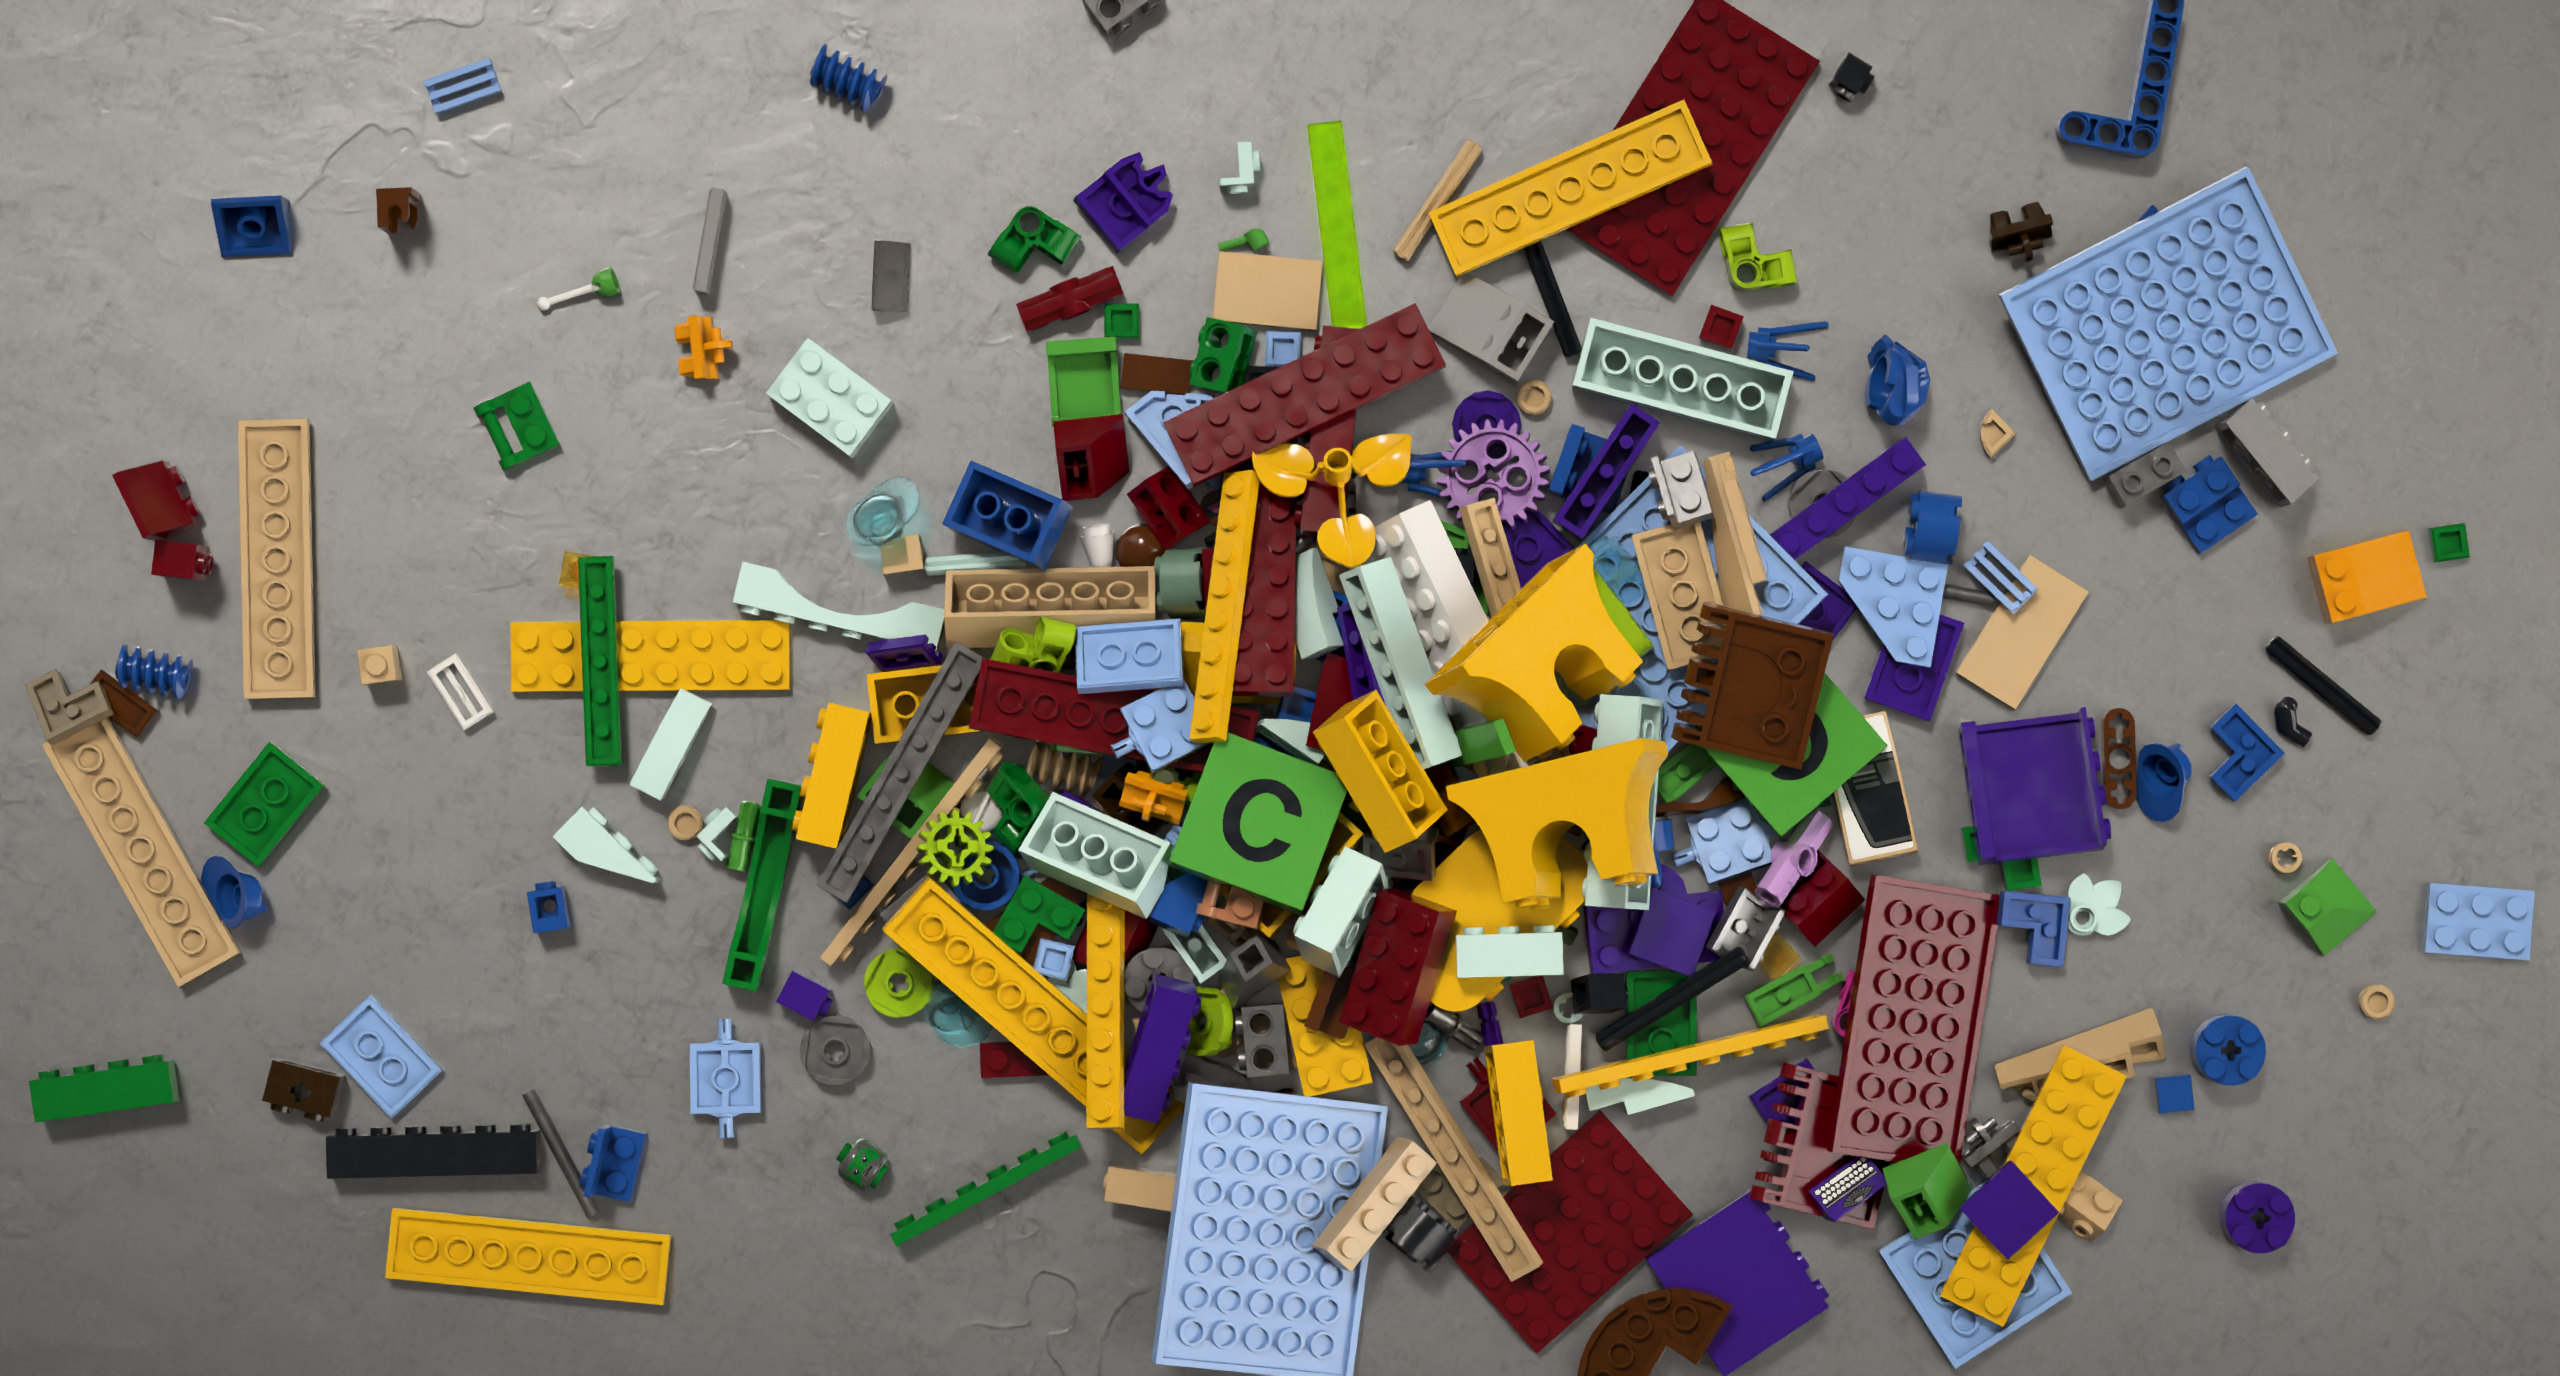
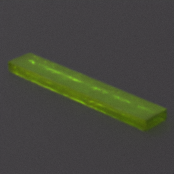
M1342 121L1307 124L1331 325L1361 329L1367 326Z

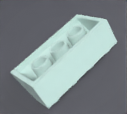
M1052 792L1018 851L1029 868L1147 919L1164 890L1172 844Z

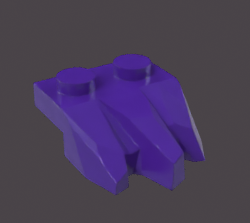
M1140 152L1118 161L1073 200L1117 254L1145 233L1168 211L1173 197L1171 192L1159 191L1156 188L1167 176L1164 164L1144 171L1140 167L1143 162Z

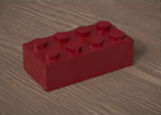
M1397 888L1378 889L1339 1023L1398 1046L1418 1044L1457 911Z

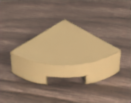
M1990 409L1985 415L1980 428L1981 445L1989 458L2016 434L1993 409Z

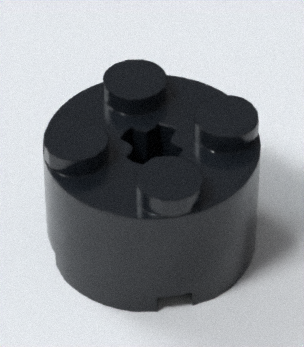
M1411 1196L1382 1233L1384 1234L1387 1230L1389 1234L1385 1239L1414 1263L1418 1261L1422 1264L1425 1261L1427 1264L1423 1269L1431 1273L1457 1241L1454 1238L1457 1230L1443 1218L1439 1219L1437 1217L1434 1220L1427 1214L1430 1207L1418 1197Z

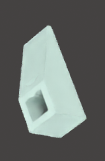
M581 807L553 836L579 862L650 883H657L660 880L655 875L658 868L644 855L639 859L630 850L633 844L620 831L614 835L605 826L608 822L607 818L595 807H592L590 811L586 807Z

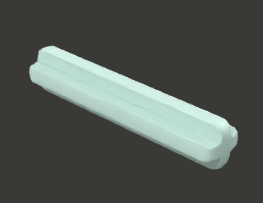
M1003 552L927 557L924 560V569L927 576L946 575V570L1027 568L1026 562Z

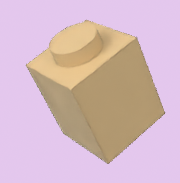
M389 645L357 650L362 685L402 681L398 646Z

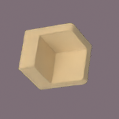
M919 534L908 535L905 538L883 540L879 543L882 575L925 570L922 542Z

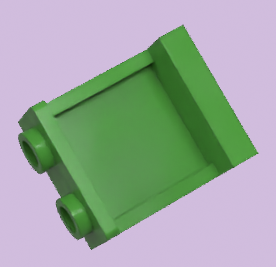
M1116 337L1046 341L1052 427H1054L1053 421L1121 414Z

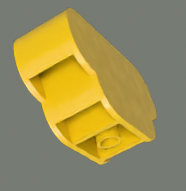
M1482 830L1470 835L1435 869L1436 874L1432 881L1423 880L1411 893L1413 895L1457 911L1430 1000L1434 1005L1447 1011H1464L1477 1005L1484 997L1490 1002L1504 988L1500 982L1506 976L1457 978L1456 935H1463V928L1484 927V934H1498V927L1519 926V933H1533V926L1554 925L1556 929L1561 925L1566 929L1580 916L1576 909L1585 901L1582 895V885L1587 877L1588 863H1586L1585 857L1572 843L1561 837L1558 843L1556 860L1561 872V897L1549 900L1550 906L1534 910H1529V907L1517 909L1516 904L1503 903L1494 858Z

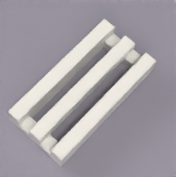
M455 653L427 671V674L464 731L494 713L493 708L458 653ZM453 663L483 708L482 711H477L449 666ZM442 670L472 717L468 720L440 679L438 673Z

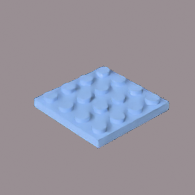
M1987 1179L1986 1181H1984V1182L1981 1183L1980 1185H1978V1186H1976L1975 1188H1973V1189L1971 1190V1192L1969 1193V1195L1967 1196V1198L1965 1199V1201H1966L1971 1195H1973V1194H1974L1983 1184H1985L1989 1179ZM1960 1208L1948 1227L1916 1240L1911 1232L1907 1231L1878 1250L1955 1369L2072 1294L2053 1262L2042 1248L2004 1327L1941 1297L1939 1294L1974 1225Z

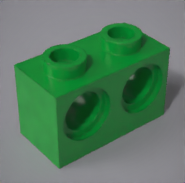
M1207 317L1205 325L1202 326L1199 332V349L1196 359L1193 360L1190 366L1191 380L1189 384L1218 394H1224L1243 385L1257 331L1245 325ZM1228 333V342L1221 348V339ZM1217 367H1219L1220 374L1215 381H1213L1212 373Z

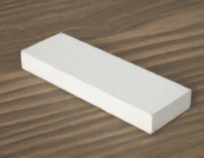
M1568 1023L1566 1025L1564 1075L1580 1072L1582 1024ZM1564 1093L1563 1127L1565 1129L1578 1130L1579 1096L1566 1098Z

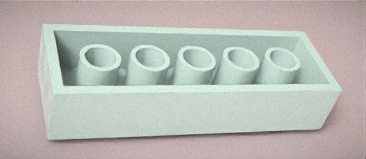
M1590 318L1571 388L1774 441L1778 433L1794 371Z
M1600 694V702H1597L1595 706V720L1598 723L1597 737L1593 740L1592 750L1639 738L1661 741L1664 700L1640 696ZM1659 769L1654 778L1649 801V828L1652 845H1654ZM1588 842L1585 847V861L1588 863V871L1582 885L1585 906L1649 910L1651 876H1647V883L1627 887V884L1615 886L1612 880H1601L1591 859V843Z

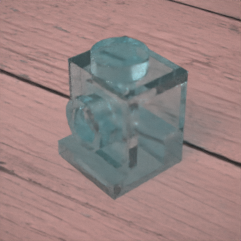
M1605 535L1590 546L1594 554L1593 566L1611 591H1617L1641 573L1640 566L1618 537L1614 536L1609 539ZM1611 555H1617L1620 558V564L1616 568H1611L1608 565V558Z

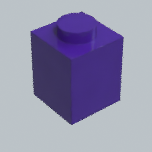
M793 970L776 1002L814 1021L818 1015L824 1018L829 1010L833 999L828 995L832 989Z

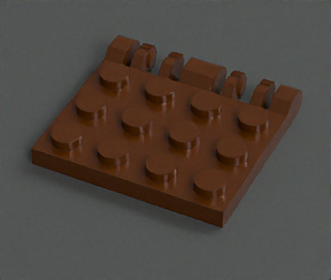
M1703 602L1700 617L1708 621L1725 624L1726 628L1718 624L1701 621L1698 622L1696 630L1705 635L1723 638L1721 649L1703 642L1693 643L1691 651L1699 655L1718 659V663L1695 657L1689 659L1684 683L1711 690V693L1709 695L1698 690L1682 689L1681 697L1686 701L1707 705L1706 714L1704 716L1687 709L1677 710L1676 718L1678 720L1702 726V729L1685 723H1674L1671 738L1689 744L1801 770L1834 633L1730 609L1724 605Z

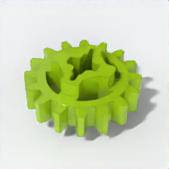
M953 810L950 818H947L946 814L941 812L937 815L938 823L932 819L926 823L930 832L921 831L918 835L920 839L925 841V843L919 844L916 847V851L922 852L925 855L918 863L919 865L928 864L930 868L926 875L938 874V884L940 885L947 878L950 879L952 887L958 886L961 878L968 885L972 882L971 873L978 878L981 877L984 872L980 865L988 866L992 861L985 856L986 853L994 850V846L985 844V840L991 836V833H981L979 829L984 822L982 820L975 824L970 822L972 818V813L970 812L963 818H959L958 810ZM947 827L946 838L933 841L937 832ZM964 829L973 836L974 840H971L964 833ZM953 841H955L956 847L962 848V851L954 856V850L948 849V846ZM976 856L973 864L969 868L962 870L964 859ZM935 857H939L946 864V868L940 865Z

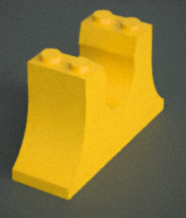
M1586 543L1548 562L1424 684L1433 695H1443L1458 699L1473 707L1489 721L1503 718L1515 746V752L1523 762L1536 756L1539 759H1543L1556 747L1558 750H1562L1575 739L1573 732L1582 724L1573 703L1559 689L1554 669L1563 677L1566 685L1583 700H1587L1597 694L1599 697L1600 694H1608L1616 686L1623 688L1636 677L1633 671L1643 662L1614 625L1601 601L1594 578V554Z
M1639 738L1446 786L1448 800L1456 803L1468 812L1481 828L1494 858L1503 903L1516 904L1517 909L1529 907V910L1548 907L1550 906L1549 900L1561 897V872L1557 865L1556 850L1563 834L1575 825L1581 827L1590 840L1592 849L1591 859L1601 880H1612L1615 886L1627 884V887L1645 884L1648 882L1647 876L1658 874L1649 828V801L1654 778L1659 767L1668 756L1666 741Z

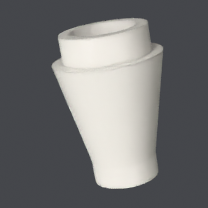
M1108 523L1083 527V535L1080 538L1091 567H1112L1115 532L1111 531L1110 524Z

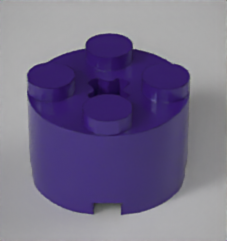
M2247 1181L2237 1185L2224 1197L2219 1209V1222L2227 1238L2236 1246L2252 1253H2268L2283 1247L2287 1243L2294 1230L2295 1211L2289 1197L2277 1187L2261 1181ZM2259 1208V1212L2264 1214V1219L2258 1221L2256 1226V1222L2251 1221L2250 1216L2251 1214H2256Z

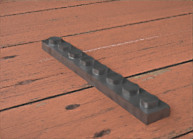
M955 642L816 886L848 903L978 676L981 661L984 657Z

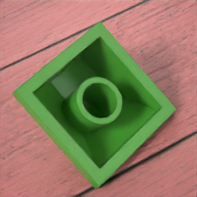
M2333 858L2328 860L2278 902L2322 956H2325L2377 912Z

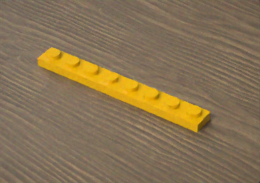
M1254 470L1224 473L1189 738V740L1197 744L1224 742L1227 739L1260 481Z
M1087 893L1086 1128L1119 1129L1124 1128L1125 910Z
M1816 1014L1552 1078L1555 1092L1565 1093L1566 1098L1586 1094V1087L1598 1084L1600 1090L1620 1086L1619 1079L1631 1076L1633 1082L1653 1078V1071L1666 1068L1667 1074L1686 1070V1063L1699 1060L1700 1065H1708L1719 1062V1055L1732 1052L1733 1057H1741L1754 1053L1753 1047L1765 1044L1766 1049H1774L1786 1046V1039L1799 1036V1041L1819 1038V1031L1829 1029L1826 1015Z

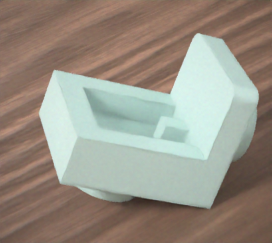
M1237 142L1240 177L1219 179V188L1227 189V194L1248 193L1247 187H1254L1253 171H1260L1259 150H1252L1251 142Z
M719 807L714 809L703 821L707 826L697 835L702 842L698 847L712 861L716 857L720 861H724L728 857V854L715 840L738 817L730 807H725L723 810Z

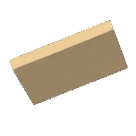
M1219 251L1213 318L1239 324L1316 331L1323 261Z

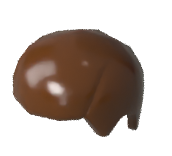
M1138 523L1125 530L1117 540L1115 557L1120 567L1154 566L1155 558L1163 556L1165 550L1146 523Z

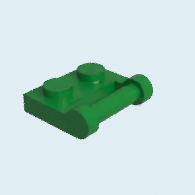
M530 381L473 408L477 417L482 418L501 458L498 462L503 471L560 446L559 440ZM502 407L523 450L517 453H513L494 411Z

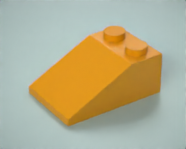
M2409 530L2307 557L2325 624L2427 597Z

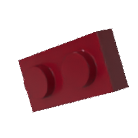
M1010 1041L980 1043L981 1078L1049 1075Z

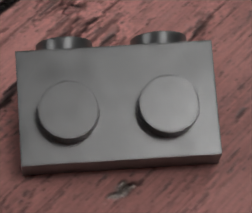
M1738 886L1706 948L1721 957L1734 948L1741 947L1749 958V964L1743 967V969L1753 971L1763 960L1765 949L1772 936L1780 929L1785 910L1781 907L1768 906L1764 901L1758 899L1754 893Z

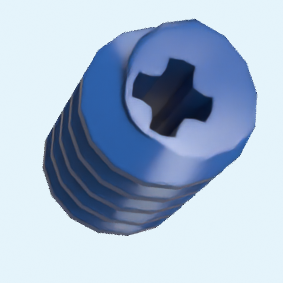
M823 44L810 71L811 86L815 88L823 82V92L829 94L836 88V99L842 100L848 94V105L854 106L861 100L860 110L867 112L878 100L885 86L887 74L880 81H877V69L874 68L865 75V63L861 62L853 69L851 68V56H848L841 63L839 62L840 51L836 50L829 57L826 55L828 45Z
M123 644L118 655L115 675L121 688H127L132 682V687L135 691H141L145 686L147 693L154 694L159 688L160 695L168 697L173 690L174 698L181 700L190 685L193 659L185 667L183 666L182 656L178 655L174 663L171 664L169 663V654L164 652L161 659L157 661L155 650L150 649L146 658H142L141 647H136L133 654L128 655V645Z

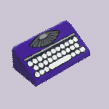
M1855 1156L1809 1189L1808 1193L1824 1219L1835 1222L1882 1189L1887 1183L1885 1176L1870 1158Z

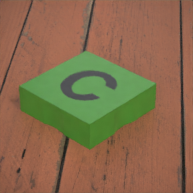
M1825 673L1801 770L1711 748H1702L1716 765L1729 776L1746 796L1748 802L1781 838L1842 784L1852 778L1886 749L1888 745Z
M1227 732L1226 741L1214 742L1170 857L1169 866L1215 884L1236 887L1245 891L1253 898L1301 915L1348 790L1333 771Z

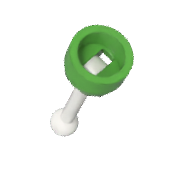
M612 267L602 269L595 273L592 278V284L551 298L540 297L537 300V307L545 311L552 304L591 291H595L603 297L620 293L618 279Z

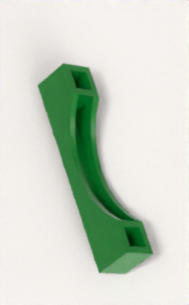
M767 778L747 884L722 984L752 991L760 990L795 831H792L793 820L796 810H800L802 797H800L802 785Z

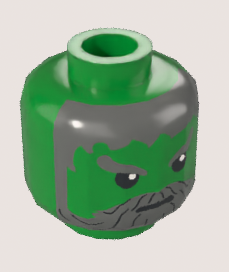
M859 1139L854 1145L847 1142L836 1160L841 1162L838 1168V1175L861 1191L867 1190L869 1187L875 1189L890 1167L886 1164L887 1154L866 1139Z

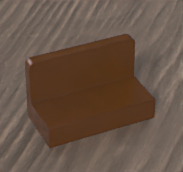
M1346 966L1340 978L1324 971L1305 1022V1027L1321 1031L1339 1039L1345 1038L1349 1026L1339 1023L1355 969Z

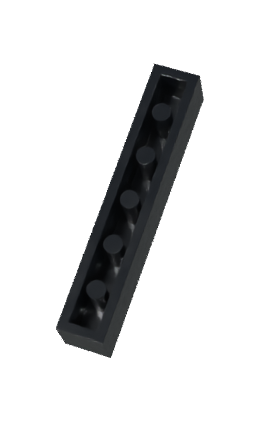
M494 1124L475 1125V1131L461 1132V1125L440 1126V1132L426 1133V1126L405 1127V1133H391V1127L370 1128V1134H357L356 1128H336L335 1135L326 1137L327 1179L537 1174L541 1172L540 1130H531V1124H510V1131H496V1125Z

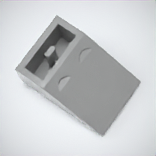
M1466 273L1460 276L1428 329L1436 336L1517 384L1554 324V321L1525 303Z

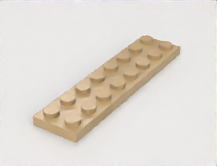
M238 420L244 699L316 697L310 420Z
M106 718L53 746L48 742L42 744L41 746L177 987H182L240 954L241 952L219 917L207 891L110 719Z

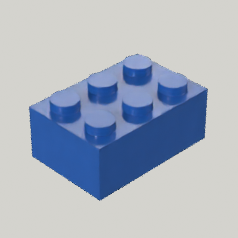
M970 461L942 524L956 533L1045 571L1073 507L1063 499L974 461Z

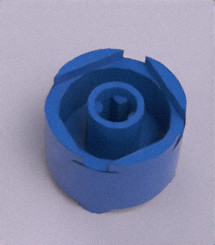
M1919 490L1918 494L1911 493L1908 514H1910V521L1913 522L1912 528L1905 527L1903 538L1904 555H1909L1911 560L1952 565V555L1955 556L1961 517H1957L1956 514L1957 508L1962 507V496Z
M985 840V844L994 846L993 851L985 854L992 861L988 866H984L987 870L993 868L995 874L991 876L992 883L987 885L985 881L978 882L976 876L971 873L972 882L966 885L961 878L958 886L952 887L956 896L967 906L978 910H994L1006 905L1012 899L1021 882V869L1018 860L1008 848L1000 843ZM976 856L966 857L962 870L969 868L975 861Z
M2220 1014L2210 1017L2196 1029L2190 1042V1056L2197 1070L2208 1080L2222 1085H2240L2256 1077L2260 1072L2266 1057V1045L2262 1033L2255 1024L2239 1016ZM2228 1041L2230 1045L2235 1046V1052L2230 1053L2229 1059L2227 1055L2221 1053V1047H2226Z

